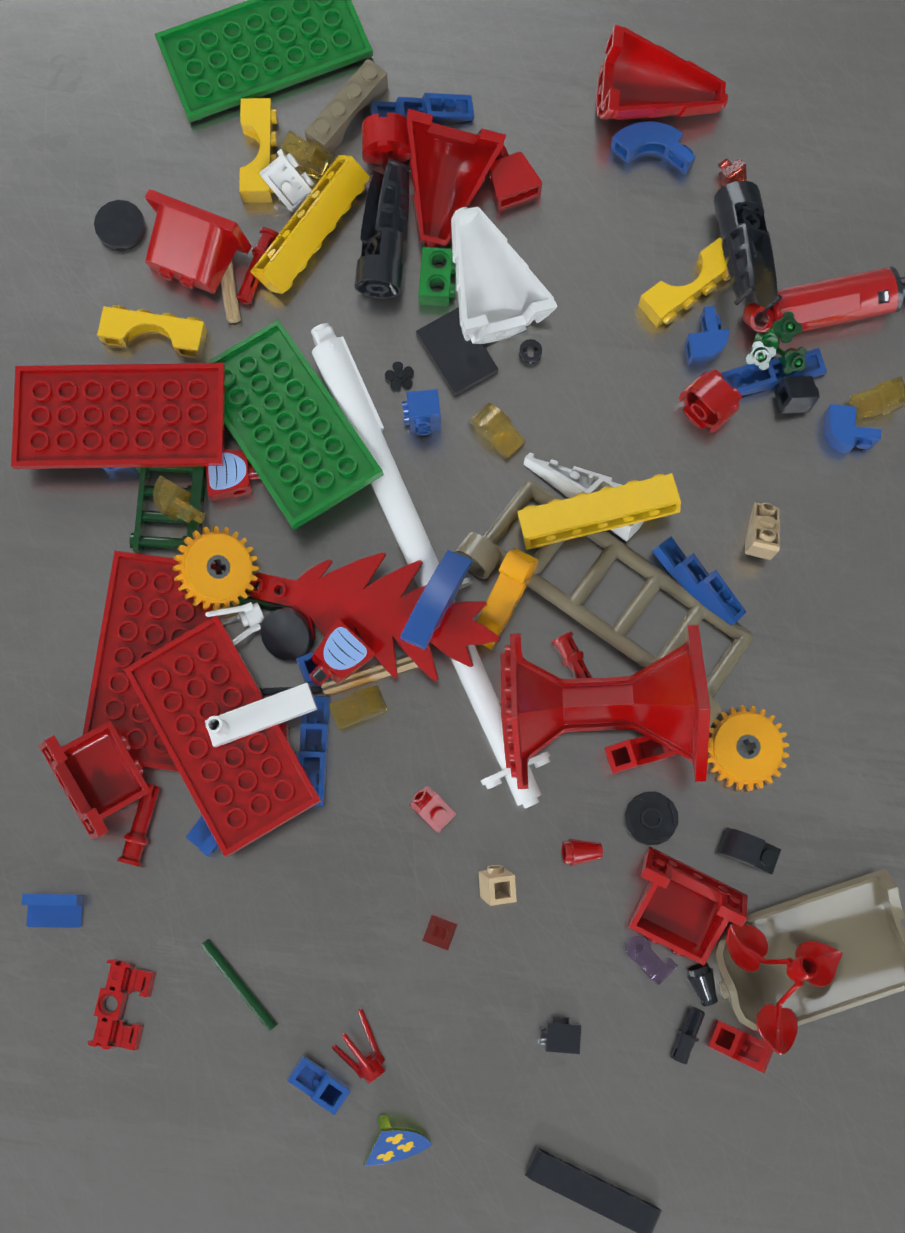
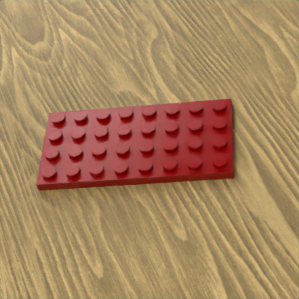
M224 363L15 366L11 467L13 469L224 466L225 365Z
M114 551L83 735L111 721L120 737L124 736L129 743L131 750L128 752L133 761L138 760L143 768L179 772L124 669L211 619V617L206 616V612L212 611L213 605L210 604L206 610L203 609V602L195 606L193 605L194 597L185 598V595L188 593L186 589L179 591L178 588L182 585V582L174 580L179 575V571L173 570V567L179 565V562L174 558ZM216 563L213 564L211 569L215 570L217 574L219 567L216 566Z
M219 616L212 617L124 669L224 857L232 855L322 801L279 724L218 747L212 745L205 720L211 716H219L264 699L263 694Z

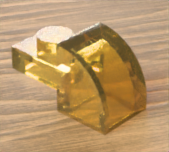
M290 130L278 151L282 149L286 155L291 153L299 163L297 169L302 174L306 172L312 179H321L335 156L313 141L310 144Z
M902 376L876 384L875 388L850 396L852 406L856 407L858 422L881 414L885 416L905 406V384Z
M487 403L469 420L485 440H489L505 459H508L526 442L511 424L512 420L491 403Z
M160 475L153 491V499L157 509L175 521L178 517L188 523L193 519L201 524L206 514L187 504L192 494Z
M378 685L355 691L352 695L329 704L339 730L389 711Z

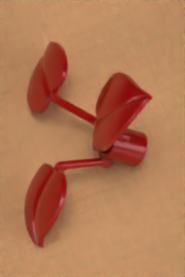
M731 924L727 930V948L732 960L738 967L748 972H755L759 969L760 963L766 965H787V975L791 980L795 981V984L780 998L776 1006L771 1004L763 1006L756 1018L757 1029L763 1040L776 1053L783 1055L790 1050L796 1039L798 1023L795 1013L789 1008H782V1005L799 987L804 985L803 981L805 980L816 987H824L830 984L835 976L843 953L829 945L807 941L797 947L795 951L796 959L794 960L792 958L766 959L764 956L768 953V942L764 934L751 925L744 924L740 927L736 924Z

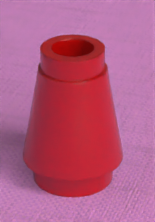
M569 839L566 842H562V860L564 864L569 863L570 866L602 859V844Z

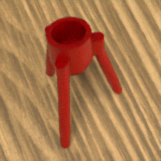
M359 1009L358 1013L374 1057L371 1053L363 1056L345 1033L342 1035V1038L359 1060L357 1064L337 1045H333L332 1049L357 1073L360 1079L364 1078L369 1084L385 1072L386 1069L382 1065L385 1059L378 1049L363 1009Z

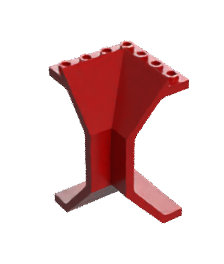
M687 625V640L684 645L631 676L561 679L527 661L522 655L521 633L510 634V645H505V653H500L501 718L506 768H511V779L517 778V789H529V760L561 734L578 731L623 729L636 730L687 758L693 764L695 782H706L711 708L699 625Z

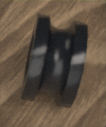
M533 339L522 342L519 350L521 361L527 365H534L539 362L542 355L541 344ZM528 347H533V351H537L533 357H529L528 353H524L527 352Z

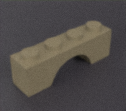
M367 59L305 130L307 145L327 160L342 143L345 131L354 116L363 107L370 105L372 101H378L388 90L387 72Z

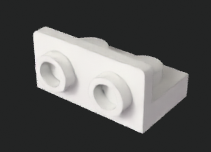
M280 149L277 152L279 157L259 173L286 207L294 213L312 191V186L315 183L306 172L302 174L297 169L299 163L291 153L286 155Z

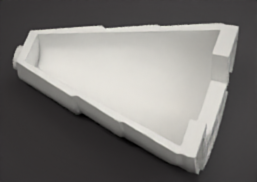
M462 207L455 211L451 219L453 262L456 264V291L458 292L460 326L465 340L469 341L471 339L473 344L503 340L527 330L526 326H529L533 320L539 323L548 317L558 307L554 297L533 274L526 262L507 243L508 239L479 207Z

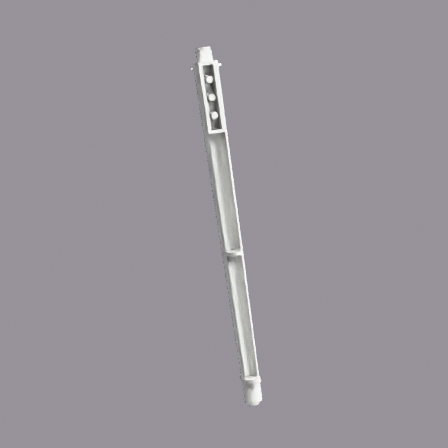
M329 323L320 324L311 330L316 346L312 350V355L330 395L384 473V476L372 482L371 485L407 564L418 560L423 562V565L414 577L418 588L428 584L439 565L438 559L383 436V424L344 337H336ZM471 577L463 580L459 590L473 583ZM466 645L474 664L473 667H468L452 658L450 659L502 769L501 772L481 780L483 786L486 785L488 790L501 784L500 778L505 777L517 805L523 804L526 809L539 803L538 797L542 796L530 765L534 764L535 768L550 763L548 758L550 753L547 751L529 760V789H517V778L511 779V768H506L501 705L475 645Z

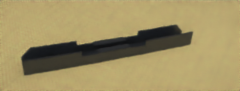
M310 686L312 694L322 693L321 686ZM294 687L259 689L263 695H275V693H280Z

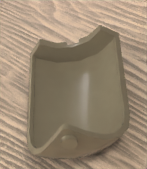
M886 869L747 915L744 924L756 927L766 937L768 942V953L764 956L766 959L792 958L794 960L796 959L795 951L797 947L807 941L820 942L843 953L835 976L830 984L824 987H816L805 980L803 981L804 985L799 987L782 1005V1008H789L795 1013L798 1026L905 990V931L900 919L905 918L901 906L898 886ZM726 930L720 937L716 950L722 982L718 983V988L723 1000L729 999L739 1022L753 1030H758L756 1018L759 1010L767 1004L776 1006L780 998L795 984V981L788 977L786 972L787 965H766L760 963L759 969L755 972H748L738 967L732 960L727 948Z

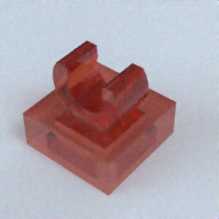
M740 158L733 163L725 159L718 164V167L722 169L719 173L721 188L735 181H747L746 163Z
M432 915L422 941L448 950L457 924Z

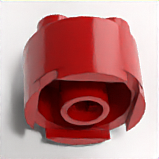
M378 113L367 117L362 122V155L364 162L383 165V168L386 169L389 158L401 163L410 159L406 129L407 117L397 113H387V117L379 118Z
M716 369L702 373L679 396L680 402L684 400L686 405L683 408L686 416L701 429L705 427L711 428L709 432L717 431L739 410V401L742 399L740 392L736 388L731 387Z

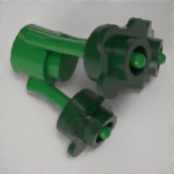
M785 312L783 317L775 321L768 331L759 332L756 335L749 354L745 357L747 364H755L759 366L760 370H766L769 368V361L777 353L782 356L781 363L784 366L783 372L789 375L793 371L798 370L801 372L805 369L806 348L799 347L798 350L789 348L784 351L778 347L779 338H781L783 343H790L792 337L800 334L803 330L802 324L795 320L793 312Z

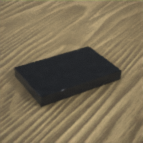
M459 307L416 331V335L454 396L494 375L499 370L483 344H473L471 339L469 341L465 340L460 326Z

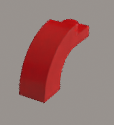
M647 736L629 739L605 747L613 774L678 755V753Z

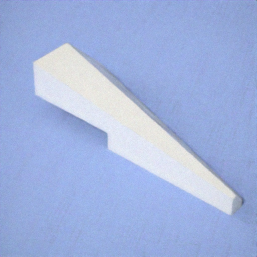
M529 453L524 460L526 467L568 498H572L579 493L589 494L597 492L608 486H622L612 482V477L576 466L573 469L559 466L558 461L551 459L550 462L536 459L533 453ZM643 522L611 530L627 542L640 529Z

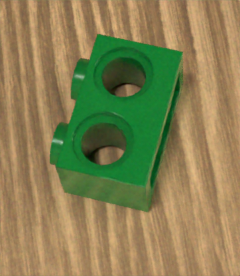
M422 247L418 292L419 305L449 307L450 298L455 297V282H451V274H456V264L453 262L452 249ZM437 262L445 264L442 268H436L433 265ZM434 286H441L443 290L440 292H434L431 290V288Z

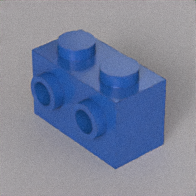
M438 389L406 392L407 401H403L402 406L404 425H410V433L428 435L431 431L441 430Z

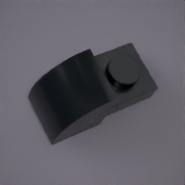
M727 827L717 853L772 875L781 849L765 842L761 838Z

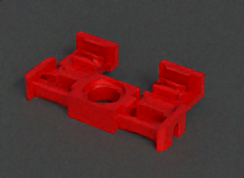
M110 959L106 962L111 964L106 987L100 988L94 1016H98L93 1040L88 1041V1045L93 1047L99 1046L106 1050L113 1049L115 1046L133 1051L138 1050L144 1024H132L131 1027L124 1025L125 1021L120 1020L123 1017L128 993L131 994L132 991L140 992L139 996L151 997L156 972L136 969L133 963ZM109 996H113L117 1000V1008L113 1012H109L105 1008V1000Z

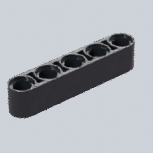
M536 1148L525 1173V1176L532 1181L636 1233H653L662 1212L660 1208L540 1148Z

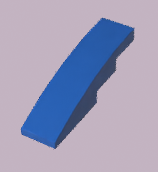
M424 93L422 98L398 97L396 102L372 101L369 106L370 116L379 113V118L387 117V113H397L407 117L408 109L433 115L432 123L439 125L455 124L474 119L471 95Z
M816 348L807 351L805 355L806 367L801 372L797 370L789 375L785 374L781 357L770 360L769 368L766 370H760L759 366L755 364H747L722 372L721 374L724 380L731 387L736 388L742 396L778 388L784 377L812 376L814 378L826 374L827 370L820 349Z
M672 536L652 550L666 570L689 594L725 622L733 625L746 613V610L718 571L714 570L708 573L694 553L686 557Z
M447 550L413 609L400 635L401 640L424 650L427 649L447 609L451 608L471 566L472 559Z
M313 696L318 710L302 715L298 759L322 800L314 806H324L330 696Z

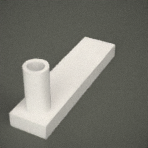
M304 683L219 716H211L205 720L212 745L218 747L318 709L310 685Z

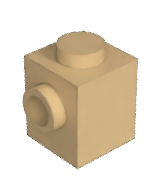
M491 865L487 867V870L478 871L480 898L490 906L517 902L515 875L502 865Z

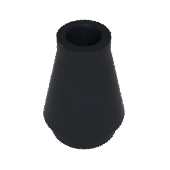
M707 962L705 965L698 963L690 966L687 969V979L699 997L702 1006L706 1007L717 1003L713 968H710Z

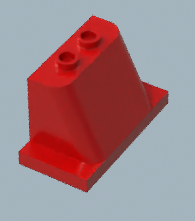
M149 189L144 198L157 215L145 263L150 269L157 271L159 275L168 280L175 278L190 289H193L195 286L214 294L236 251L248 255L252 245L236 222Z
M111 721L104 723L62 747L55 735L44 740L38 746L91 840L109 832L102 819L151 792L142 777V774H144L142 766L138 760L133 761L128 752L131 750L129 743L124 736L120 737Z
M649 846L644 857L641 877L649 880V883L633 914L629 928L645 935L652 943H660L670 948L678 956H686L705 965L728 922L731 921L740 927L744 925L747 919L748 895Z

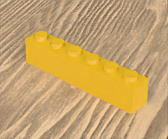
M337 156L250 271L270 292L283 294L291 288L294 278L306 268L309 258L321 248L324 238L336 228L337 221L350 209L355 197L365 189V184L370 179V176L352 156Z
M657 474L650 479L642 481L632 480L622 486H608L600 491L589 494L579 493L572 498L564 500L554 499L544 505H530L523 508V510L517 511L525 547L528 550L680 513L681 500L673 474Z

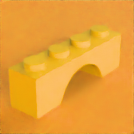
M271 98L241 99L240 122L243 133L254 138L260 145L255 159L248 165L240 168L239 192L243 203L273 202V193L275 192L265 182L259 172L277 159V155L273 154V147H277V132L273 131V124L278 123L277 108L272 107Z
M721 237L700 252L697 259L699 276L695 281L684 286H672L660 281L641 295L638 306L656 327L663 323L666 325L671 323L677 317V313L683 308L688 310L697 302L699 296L710 294L717 287L716 284L719 281L730 279L723 254Z
M113 305L112 307L103 306L97 333L103 344L128 348L132 341L142 334L160 333L172 341L177 356L203 358L208 330L201 319L191 316L187 317V319L178 318L171 313H162V315L152 314V312L145 309L132 311L119 305Z

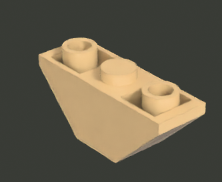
M754 502L745 539V554L771 560L780 549V508L770 503L761 504Z

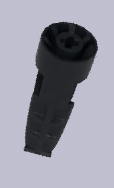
M391 158L388 159L384 174L374 170L370 172L372 177L368 188L360 235L362 251L361 257L357 260L354 283L355 289L359 293L375 298L398 296L401 293L403 264L401 260L403 242L407 238L409 172L411 170L410 166Z
M735 181L719 189L713 201L722 237L723 254L736 296L734 304L739 305L755 291L758 304L766 307L762 313H766L782 299V296L778 295L774 255L770 234L766 227L761 193L758 185L753 182Z

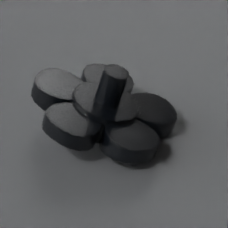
M401 362L393 363V371L387 370L385 373V379L392 381L390 388L394 391H399L402 384L403 388L409 389L413 384L410 377L413 376L414 370L410 366L405 367L403 370Z

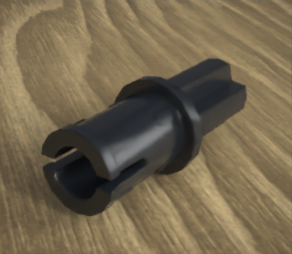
M692 1007L683 1029L677 1032L679 1036L670 1057L682 1064L687 1065L695 1042L699 1041V1038L696 1036L705 1016V1012L701 1009Z

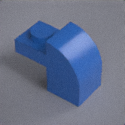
M714 306L704 307L700 319L703 332L688 334L686 338L685 349L689 367L714 362L721 355L727 344L729 329H721V318L719 314L716 315Z
M830 404L824 412V436L829 445L841 453L848 454L854 445L860 449L874 447L881 439V429L855 427L856 407Z

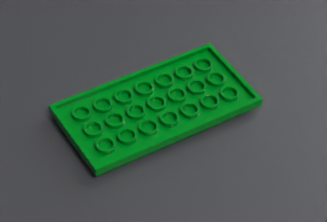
M247 0L155 33L156 40L189 123L240 105L241 99L259 98L373 56V50L351 0Z
M279 319L205 362L224 363V424L293 530L384 476L374 457Z

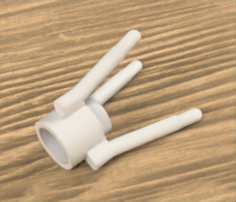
M250 602L242 606L206 612V616L212 617L239 612L236 616L221 620L223 625L240 620L243 627L249 626L247 630L232 640L236 645L251 633L261 629L259 624L263 622L264 616L258 603L252 604Z

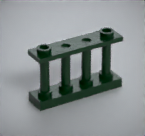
M206 466L137 467V471L140 473L135 530L134 533L130 534L129 540L130 548H133L132 551L143 554L144 546L178 548L180 545L187 546L184 539L190 537L194 540L193 532L197 530L202 535L207 488ZM151 471L189 473L192 476V484L188 485L187 488L150 486ZM149 496L187 498V501H190L189 510H186L185 513L148 511ZM146 522L184 523L185 526H188L187 536H183V538L145 536Z

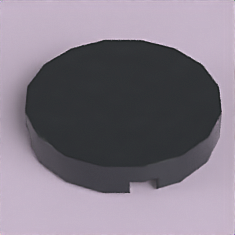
M110 201L102 206L95 216V232L101 242L111 249L131 248L141 240L145 232V220L142 212L129 201Z
M292 608L277 609L269 613L263 620L260 630L262 642L266 649L274 657L282 660H294L305 654L311 646L313 636L306 617Z
M656 791L644 792L635 796L628 803L624 813L625 827L629 835L637 842L645 845H659L668 841L675 833L678 826V811L674 803L665 795Z

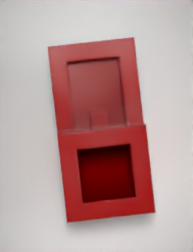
M718 1021L708 1047L764 1074L774 1052L766 1042L722 1021Z

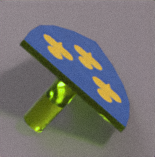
M387 1115L379 1116L377 1122L380 1132L364 1161V1166L388 1164L406 1159L432 1146V1143L424 1134L411 1128H391Z

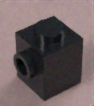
M812 376L784 377L774 392L781 413L810 412L820 398L819 389L816 387Z
M553 1016V1021H546V1027H541L540 1044L545 1045L546 1052L580 1054V1023L569 1022V1017Z

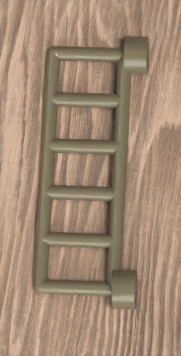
M526 481L484 536L470 532L455 550V553L472 559L468 570L470 574L481 579H487L497 565L501 566L507 555V552L497 546V543L517 519V511L523 510L531 499L540 505H544L559 498L535 481ZM607 531L586 535V537L604 548V550L570 596L539 575L564 541L541 546L533 556L539 562L527 586L643 668L684 645L687 640V625H699L703 618L734 639L706 679L711 708V727L721 712V707L714 699V696L753 640L752 633L738 622L730 625L712 613L689 594L676 579ZM616 558H618L647 578V580L616 623L611 626L584 607L583 604ZM661 588L690 608V610L658 656L655 657L626 635Z

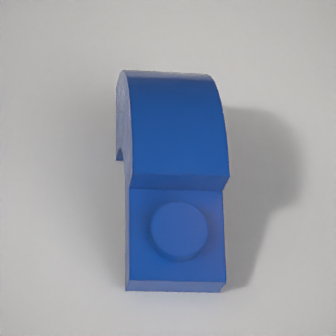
M647 121L629 125L613 136L610 147L612 151L628 164L642 154L653 153L661 155L685 175L692 168L696 157L688 146L681 144L683 137L681 131L660 122Z

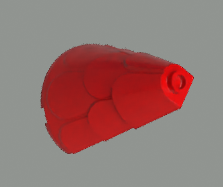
M614 25L604 53L607 55L604 59V65L600 68L597 84L596 112L600 119L626 120L648 117L651 119L674 115L677 118L718 113L726 107L728 94L726 93L725 81L693 62L685 61L664 47L652 43L628 28Z
M408 109L406 129L411 159L409 164L414 189L412 200L419 243L423 247L444 248L452 237L451 219L455 211L462 207H468L484 182L487 172L503 148L506 134L483 128L477 134L432 123L433 115Z

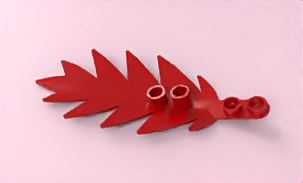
M383 552L354 561L325 576L323 575L331 566L332 560L328 559L304 572L298 578V581L263 573L254 574L258 578L257 581H250L249 584L254 587L252 591H248L251 597L291 606L292 609L299 611L306 617L309 622L310 631H312V640L315 639L312 621L319 631L326 636L335 621L339 619L355 635H357V629L364 643L376 653L374 656L392 677L396 678L398 676L394 637L405 653L433 681H438L439 679L430 645L428 644L427 649L424 650L400 638L413 609L426 585L404 595L423 565L421 560L403 566L376 580L369 586H367L369 581L386 557V554ZM260 582L261 586L257 590V585ZM283 587V592L279 595V590ZM464 601L453 603L451 608L447 609L439 628H436L430 642L450 658L468 667H473L474 664L466 645L500 641L501 637L486 626L473 620L487 606V602Z

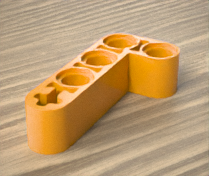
M513 548L507 553L499 568L500 575L486 601L487 606L482 609L477 619L478 623L486 626L498 636H502L538 565V559L517 548ZM499 641L483 644V646L493 651Z

